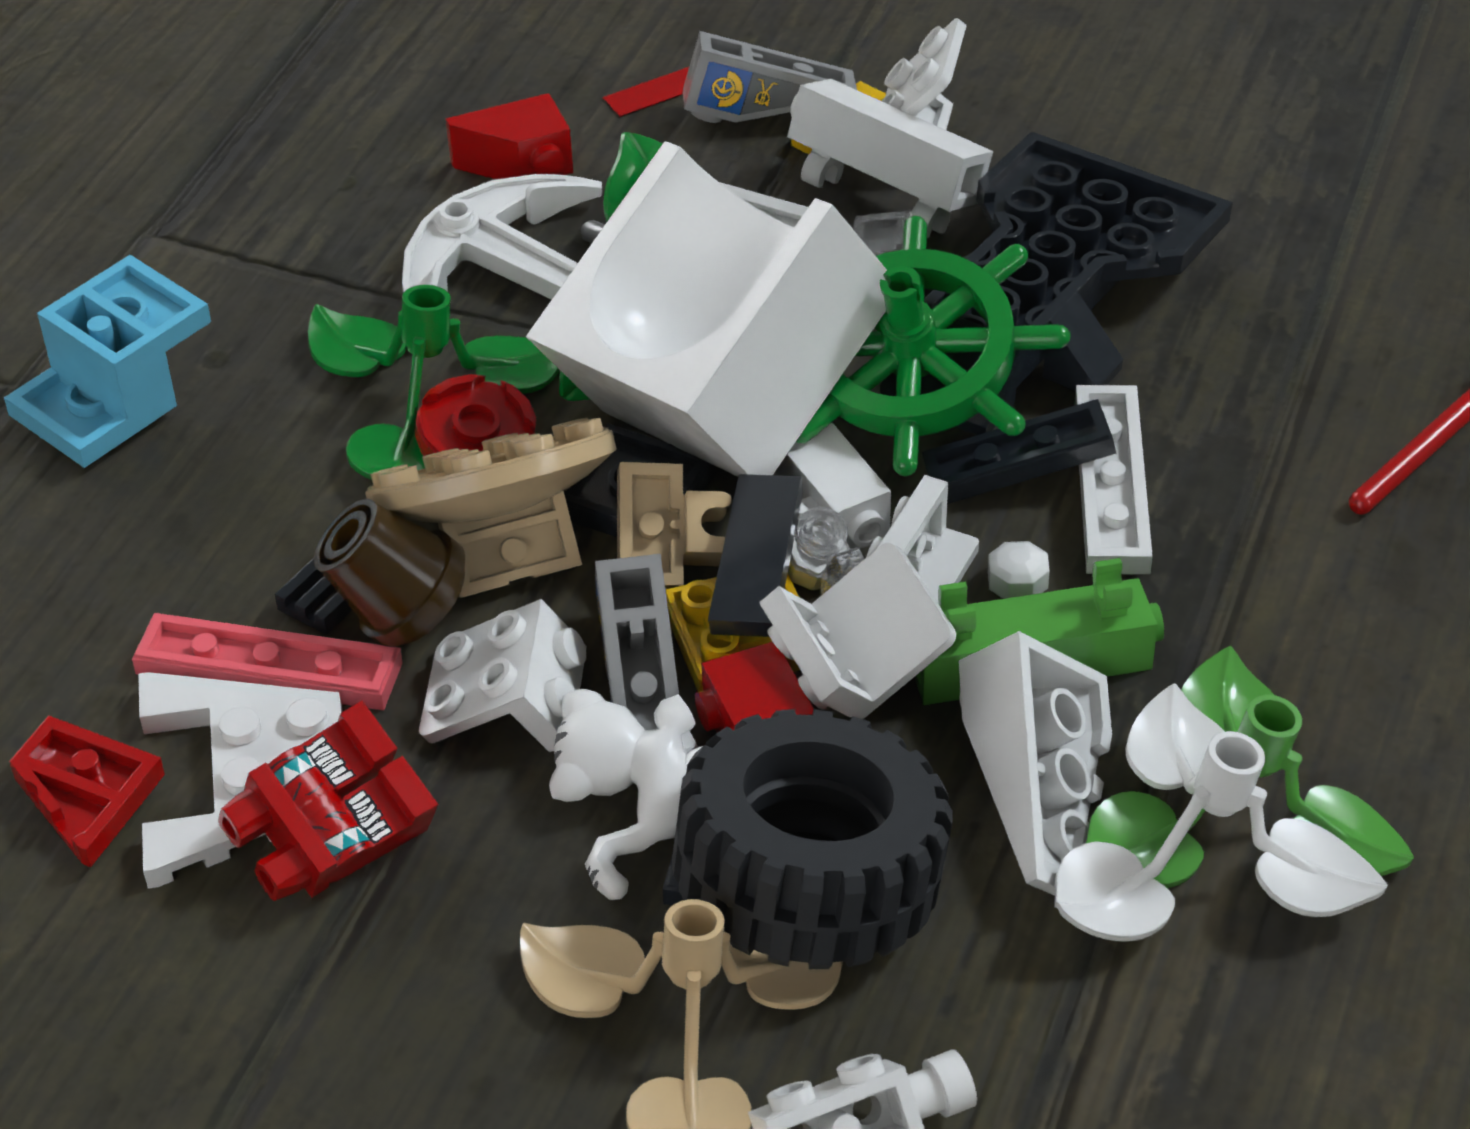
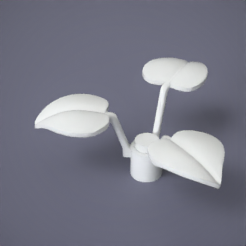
M1172 684L1153 698L1136 718L1127 739L1126 758L1134 773L1142 781L1154 788L1172 790L1184 786L1188 793L1193 794L1189 805L1153 861L1145 868H1143L1139 859L1131 851L1116 844L1091 842L1074 848L1064 857L1058 868L1055 878L1054 906L1058 908L1061 916L1072 925L1092 936L1102 939L1134 941L1155 934L1169 921L1175 907V899L1172 893L1154 878L1162 872L1202 808L1212 815L1227 817L1244 809L1246 806L1249 807L1253 844L1259 850L1265 852L1256 864V878L1270 898L1294 913L1310 917L1337 915L1381 897L1388 885L1361 855L1337 836L1316 824L1300 819L1285 818L1273 825L1268 836L1265 831L1263 804L1267 797V792L1256 786L1265 763V754L1262 747L1245 734L1231 731L1225 732L1217 723L1199 711L1176 684Z

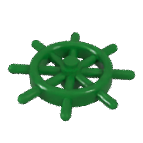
M916 215L906 219L903 227L902 250L876 256L887 269L883 274L886 280L880 279V288L884 296L886 312L874 327V330L877 332L870 333L854 356L874 357L851 376L841 375L796 442L806 443L835 419L841 417L846 422L868 432L893 436V469L900 476H910L916 471L918 465L919 436L948 430L962 424L978 413L1009 436L1021 434L1025 429V419L1018 411L997 396L1012 370L1015 351L1060 349L1069 344L1071 337L1068 328L1059 324L1014 326L1011 306L1000 284L1027 262L1028 251L1020 244H1013L981 268L977 264L958 255L926 249V221L921 216ZM925 289L950 294L933 309L924 302ZM972 307L977 310L987 324V327L946 329ZM982 352L977 362L968 372L944 353ZM929 373L946 386L937 391L921 395V377ZM890 374L897 375L896 396L882 395L871 391Z

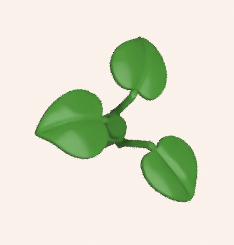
M1228 646L1210 657L1190 675L1181 689L1187 699L1199 711L1217 723L1225 732L1231 731L1245 734L1262 747L1265 754V763L1259 777H1267L1281 769L1285 770L1287 807L1297 815L1293 819L1311 822L1331 832L1361 855L1380 876L1403 870L1412 863L1414 856L1402 837L1376 810L1356 795L1338 787L1319 785L1310 789L1304 801L1301 799L1299 794L1298 768L1302 761V756L1291 749L1301 729L1302 716L1295 705L1282 697L1274 695L1268 687L1257 679L1247 669L1232 646ZM1136 791L1121 792L1107 798L1096 808L1089 823L1086 843L1105 842L1122 846L1131 851L1139 859L1143 868H1145L1153 861L1178 821L1171 807L1161 799ZM1203 808L1189 830L1196 825L1204 814L1205 810ZM1186 833L1162 872L1154 879L1166 888L1178 886L1189 880L1197 872L1203 861L1204 851L1201 845L1190 834Z

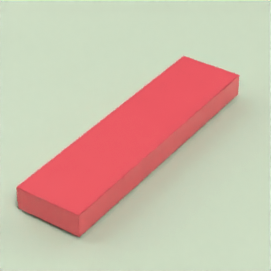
M160 613L153 614L132 658L135 674L137 675L139 673L151 672L339 692L342 705L353 706L363 700L368 708L383 711L403 664L401 648Z

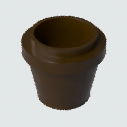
M362 499L342 511L326 529L315 550L314 566L357 614L363 633L379 645L395 647L401 644L412 643L433 630L451 610L462 590L465 580V551L461 544L446 532L441 530L429 531L382 507L372 499Z

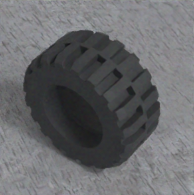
M795 709L777 710L771 718L762 719L759 714L744 718L735 725L734 731L728 726L711 737L706 742V745L695 752L687 764L686 775L682 778L672 856L673 876L679 883L678 891L684 900L706 901L716 906L722 912L724 932L730 934V944L733 948L748 955H751L753 950L768 955V962L787 967L789 966V961L808 963L809 969H830L833 962L845 961L848 967L865 964L873 959L874 952H878L884 957L904 945L907 938L910 939L918 934L929 921L930 911L936 906L952 829V809L948 804V793L937 773L932 774L933 769L917 750L907 751V746L902 738L888 730L883 734L872 729L871 723L853 716L850 721L833 718V712L813 710L812 715H796ZM786 832L812 833L836 841L810 840Z

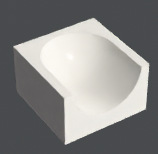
M665 141L528 332L526 338L603 412L737 477L739 474L773 475L886 312L884 296L880 288V279L886 280L883 274L887 269L832 204L815 198L796 226L792 227L767 215L741 199L701 168L680 146Z

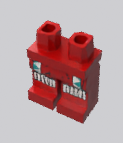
M363 700L340 713L336 723L311 739L283 752L270 763H264L250 771L246 779L244 791L237 794L220 810L219 826L236 847H242L263 833H266L276 847V851L256 863L254 870L258 881L273 901L299 892L304 888L312 898L327 889L330 883L350 875L427 831L438 803L403 755L394 760L398 748Z

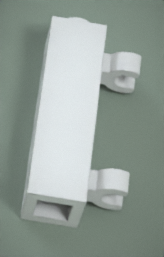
M833 79L800 85L799 91L791 104L790 114L792 119L787 137L812 148L802 167L801 180L818 188L823 186L824 179L836 184L841 178L844 164H847L918 197L919 201L914 206L910 217L914 215L921 216L926 221L927 238L930 237L932 230L941 234L945 233L950 221L951 211L978 204L976 200L978 180L988 172L993 154L992 150L909 113H905L898 108Z
M833 423L829 424L806 443L795 442L773 474L779 476H801L803 496L796 529L816 523L839 534L847 553L870 546L876 537L884 538L890 529V489Z

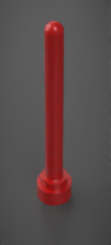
M1470 388L1351 494L1349 507L1354 513L1364 515L1370 512L1470 421Z

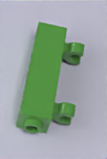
M1121 558L1094 562L1092 570L1093 585L973 604H967L966 582L939 585L938 605L954 627L956 639L950 648L914 677L923 705L960 700L959 660L1018 631L1106 676L1152 670L1155 643L1162 641L1164 638V623L1160 607L1156 602H1148L1139 578L1122 581Z

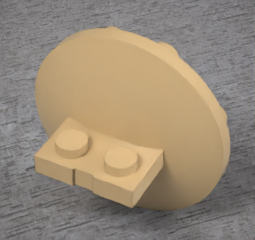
M582 418L552 426L554 436L552 434L540 436V433L532 435L528 433L519 435L518 433H512L482 441L484 451L454 448L422 457L425 469L418 471L416 465L408 467L405 464L373 472L370 474L373 485L367 488L368 491L365 492L367 499H372L377 504L407 520L438 523L441 531L446 532L461 544L465 551V580L458 597L462 598L510 585L509 581L527 576L536 578L582 565L564 490L590 474L617 448L612 430H609L607 427L603 428L601 418L589 420L588 418Z

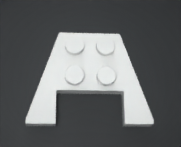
M151 672L138 674L139 717L144 734L211 726L215 809L212 814L142 823L143 872L148 889L160 887L174 881L173 871L203 860L205 866L210 867L231 858L230 849L236 846L231 843L219 826L218 818L221 808L237 794L244 791L246 779L250 771L264 763H270L283 752L303 744L336 723L340 713H342L339 692Z

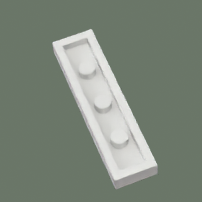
M1076 385L1075 405L1099 399L1113 436L1117 453L1079 465L1086 574H1092L1094 562L1121 558L1122 561L1121 574H1151L1152 546L1137 386Z

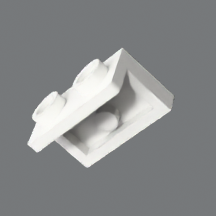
M924 475L911 497L903 496L894 511L892 526L884 538L878 536L873 540L867 557L884 543L895 544L903 550L938 603L939 585L959 583L979 551V540L976 537L946 528L948 482Z

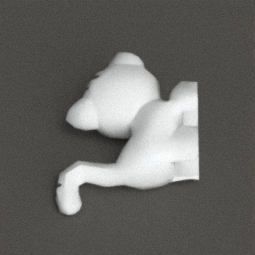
M577 689L563 695V720L558 727L554 745L556 769L551 776L549 787L552 798L564 802L582 800L590 794L611 796L626 789L633 783L637 785L638 823L627 829L598 837L585 863L592 884L609 900L622 899L628 891L629 882L613 865L616 857L641 852L658 841L675 838L682 778L686 775L687 764L695 752L701 748H697L696 741L689 731L696 723L690 709L679 694L660 702L654 712L657 728L646 730L626 707L605 701L597 692L588 689Z

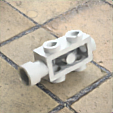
M954 1049L924 1060L922 1070L907 1075L905 1066L887 1059L881 1060L879 1054H870L841 1064L836 1069L839 1077L812 1087L810 1081H799L779 1087L767 1095L768 1105L748 1112L753 1129H788L801 1123L804 1129H924L922 1119L937 1113L947 1118L973 1108L977 1104V1095L970 1071L961 1055ZM870 1097L872 1102L871 1112L865 1119L858 1120L853 1115L854 1103Z

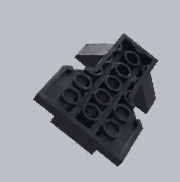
M1031 131L978 180L976 200L993 233L977 249L963 258L983 268L1013 244L1024 246L1028 251L1027 262L1000 284L1010 303L1014 326L1059 324L1068 328L1071 337L1069 344L1060 349L1016 350L1012 370L997 396L1014 408L1016 388L1043 360L1042 378L1063 385L1073 392H1076V385H1108L1122 370L1124 359L1091 312V309L1120 280L1181 274L1230 221L1233 202ZM925 289L924 302L933 309L950 294ZM972 307L946 329L987 327V324L977 310ZM982 352L944 354L968 372L977 362ZM892 373L882 381L880 394L896 396L897 375ZM930 373L921 377V395L946 387ZM980 413L957 425L959 429L977 435L992 431L996 427Z

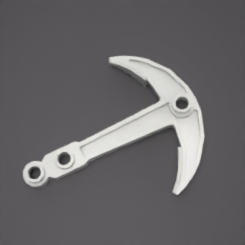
M533 174L491 180L453 195L433 209L421 221L404 252L403 293L408 288L416 285H434L448 292L447 276L460 262L467 260L552 300L578 263L510 227L509 224L525 214L528 222L537 224L566 208L601 197L602 182L566 175Z

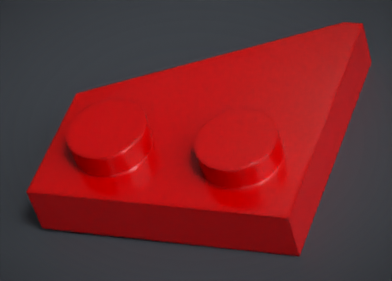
M49 715L9 761L17 783L79 861L89 867H92L165 776L161 757Z

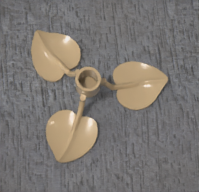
M695 899L680 901L667 910L664 920V933L656 932L653 934L652 948L646 958L644 957L643 950L634 938L627 933L613 928L596 925L543 927L523 923L520 931V954L527 981L540 1000L559 1013L580 1018H598L613 1013L621 1002L623 992L630 994L641 992L661 958L663 969L675 985L686 989L684 1080L673 1077H658L642 1084L631 1095L627 1104L626 1123L628 1129H750L751 1121L748 1112L751 1111V1104L747 1094L737 1082L722 1077L698 1080L700 988L705 987L719 973L722 965L728 981L732 984L746 982L748 993L756 1002L776 1009H804L821 1003L832 994L838 984L843 961L833 962L830 969H809L808 963L789 961V966L787 967L768 962V955L753 950L751 955H748L731 946L730 934L724 932L722 912L709 902Z

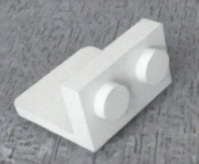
M955 18L944 29L940 26L935 27L925 37L919 47V52L910 61L905 58L898 61L885 79L884 84L888 89L882 102L946 130L953 103L940 93L945 90L952 80L966 24L960 19Z
M884 543L812 604L780 586L759 602L772 623V626L767 630L769 637L787 658L795 660L803 673L798 678V683L809 700L822 710L830 707L849 717L853 716L862 720L950 648L956 639L954 627L903 550L893 543Z
M542 599L515 610L504 611L496 618L467 630L451 633L439 643L435 651L419 733L429 743H435L510 713L549 752L554 751L557 730L563 720V695L580 689L587 646L577 631L569 628Z

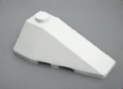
M1018 631L959 660V699L964 726L1027 884L1055 896V878L1061 861L1074 848L1086 843L1090 804L1100 800L1102 796L1104 782L1096 775L1099 756L1109 752L1112 738L1107 676Z

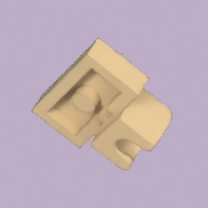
M620 462L617 469V559L661 554L665 590L684 585L683 565L719 566L725 537L708 534L703 529L702 523L721 521L731 504V496L726 492L686 491L684 495L683 464Z

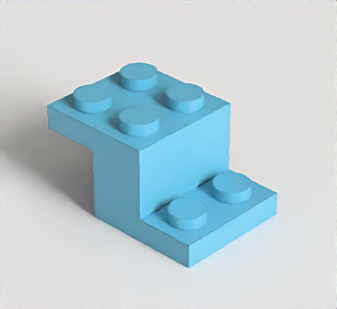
M128 255L37 313L51 367L4 397L8 415L82 467H87L177 406L166 351L211 323L208 304L132 255Z

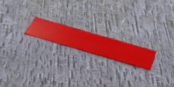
M689 67L602 98L619 116L632 113L682 95Z

